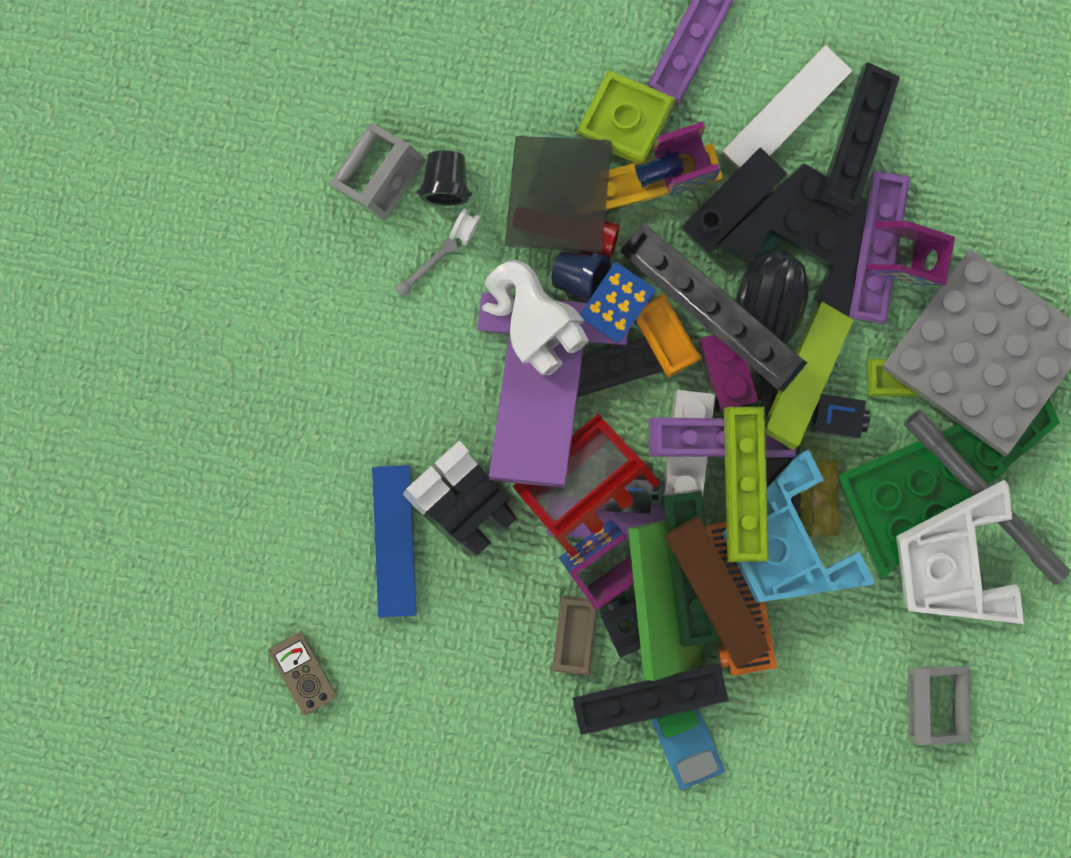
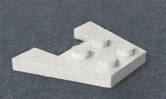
M1005 480L896 536L904 600L908 611L1024 624L1021 593L1016 584L983 591L981 584L975 526L1012 520L1009 485Z

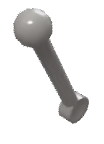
M445 239L442 249L409 279L400 281L397 284V293L403 296L409 294L411 286L447 253L451 254L457 250L456 240Z

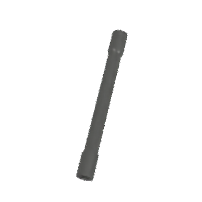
M921 409L912 413L905 420L904 426L926 449L930 450L972 496L990 487L945 439L943 432ZM1011 509L1012 520L1001 521L998 524L1026 552L1032 563L1053 585L1061 583L1069 575L1070 569L1047 545H1044Z

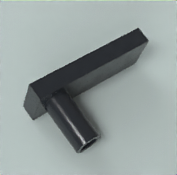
M760 147L680 229L703 252L708 254L786 176L787 172Z

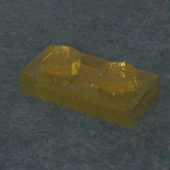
M837 460L815 461L824 480L800 492L801 522L809 537L839 536Z

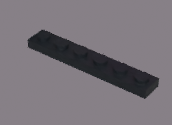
M645 223L640 225L619 251L779 391L784 392L808 363Z

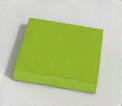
M608 70L576 132V138L641 166H645L654 148L656 138L660 136L676 104V98Z

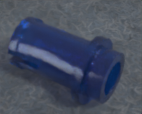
M667 150L664 156L635 165V170L642 188H645L648 185L672 176L674 178L679 177V174L685 172V167L678 150L672 153L670 150Z

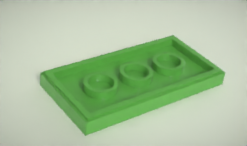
M661 520L628 528L644 680L655 681L705 665L703 644L686 647L680 644L668 544L663 536L666 534L665 521Z

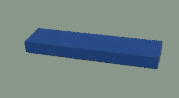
M410 465L372 467L378 617L416 616L412 504L402 495L411 485Z

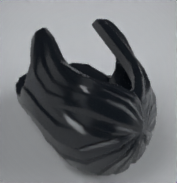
M788 251L764 253L750 264L740 281L735 300L786 344L790 342L800 328L808 301L809 281L805 267L801 261L794 258Z

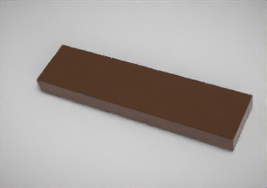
M696 516L663 535L734 666L739 669L770 651L769 645L700 518Z

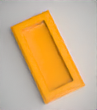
M665 294L648 302L635 322L666 376L670 378L700 361L701 357Z

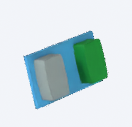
M700 709L651 720L680 791L725 773Z

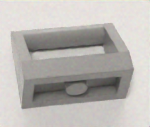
M370 123L329 185L378 218L386 221L426 162V159L409 143ZM380 138L393 148L360 194L347 186V183L377 139Z
M908 666L909 742L915 745L970 742L969 666ZM954 675L955 733H931L930 676Z

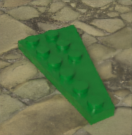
M1049 398L1006 457L960 424L947 428L942 432L945 439L989 485L994 479H997L1022 454L1029 451L1056 427L1060 421ZM919 441L836 475L880 580H883L900 563L896 536L972 497L970 492L942 462Z

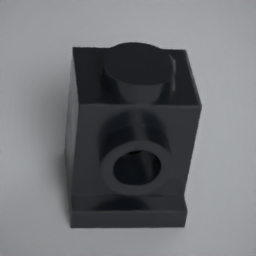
M625 596L605 604L607 612L600 614L618 656L621 658L641 649L636 601L633 599L627 602ZM624 618H629L633 622L632 630L627 633L619 629V622Z

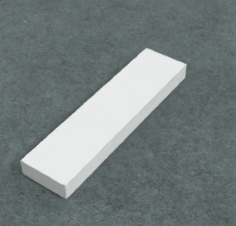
M825 45L722 151V154L737 169L760 147L771 156L849 76L852 70Z

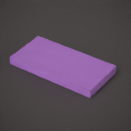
M509 333L489 473L490 480L566 488L584 346L575 353H568L563 345L559 343L553 350L563 362L561 367L551 375H541L531 363H522L512 347Z

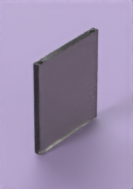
M516 136L505 246L510 248L602 252L613 142L607 139Z

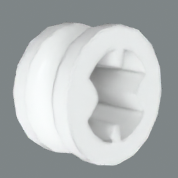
M463 208L452 228L449 238L452 240L459 238L462 241V245L467 246L479 224L481 216L477 214L470 216L468 210Z

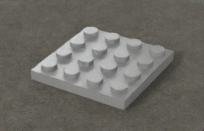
M969 249L947 278L946 286H942L881 369L1006 457L1071 368V319Z

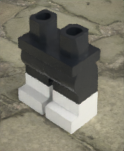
M459 440L433 466L416 479L402 495L448 539L454 548L460 544L464 550L476 558L492 543L478 528L486 519L501 534L517 518L511 508L505 503L509 497L502 489H499L494 481L490 480L489 476L468 454L469 450Z

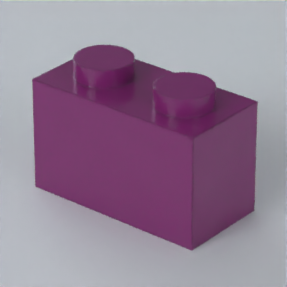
M716 335L701 338L698 341L711 392L715 394L714 403L717 414L724 412L726 407H743L758 402L748 363Z

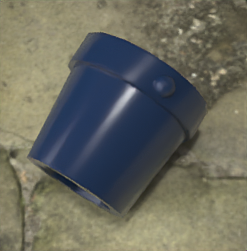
M563 251L557 256L553 265L552 285L557 289L581 297L582 300L588 302L610 271V260L607 256L598 253L591 255Z

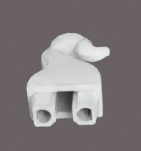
M515 259L508 260L493 270L487 277L485 286L498 301V305L486 303L482 306V309L497 316H507L512 312L510 339L512 347L522 363H531L541 375H551L563 363L553 350L559 343L563 345L568 353H575L589 342L580 326L584 322L583 318L570 305L551 299L544 292L536 273L529 265ZM514 286L516 290L515 300L510 291Z

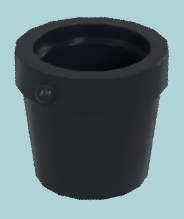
M448 150L430 152L427 157L423 184L417 190L420 199L426 203L441 206H457L467 203L468 197L472 196V192L467 188L465 156L459 152Z

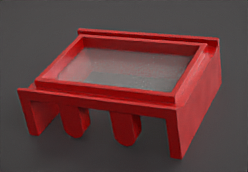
M598 413L572 435L566 488L515 483L512 487L573 558L578 552L565 538L582 523L591 533L600 532L604 524L595 512L611 498L622 509L628 508L632 504L633 498L625 487L640 474L654 489L660 483L646 463L638 457Z

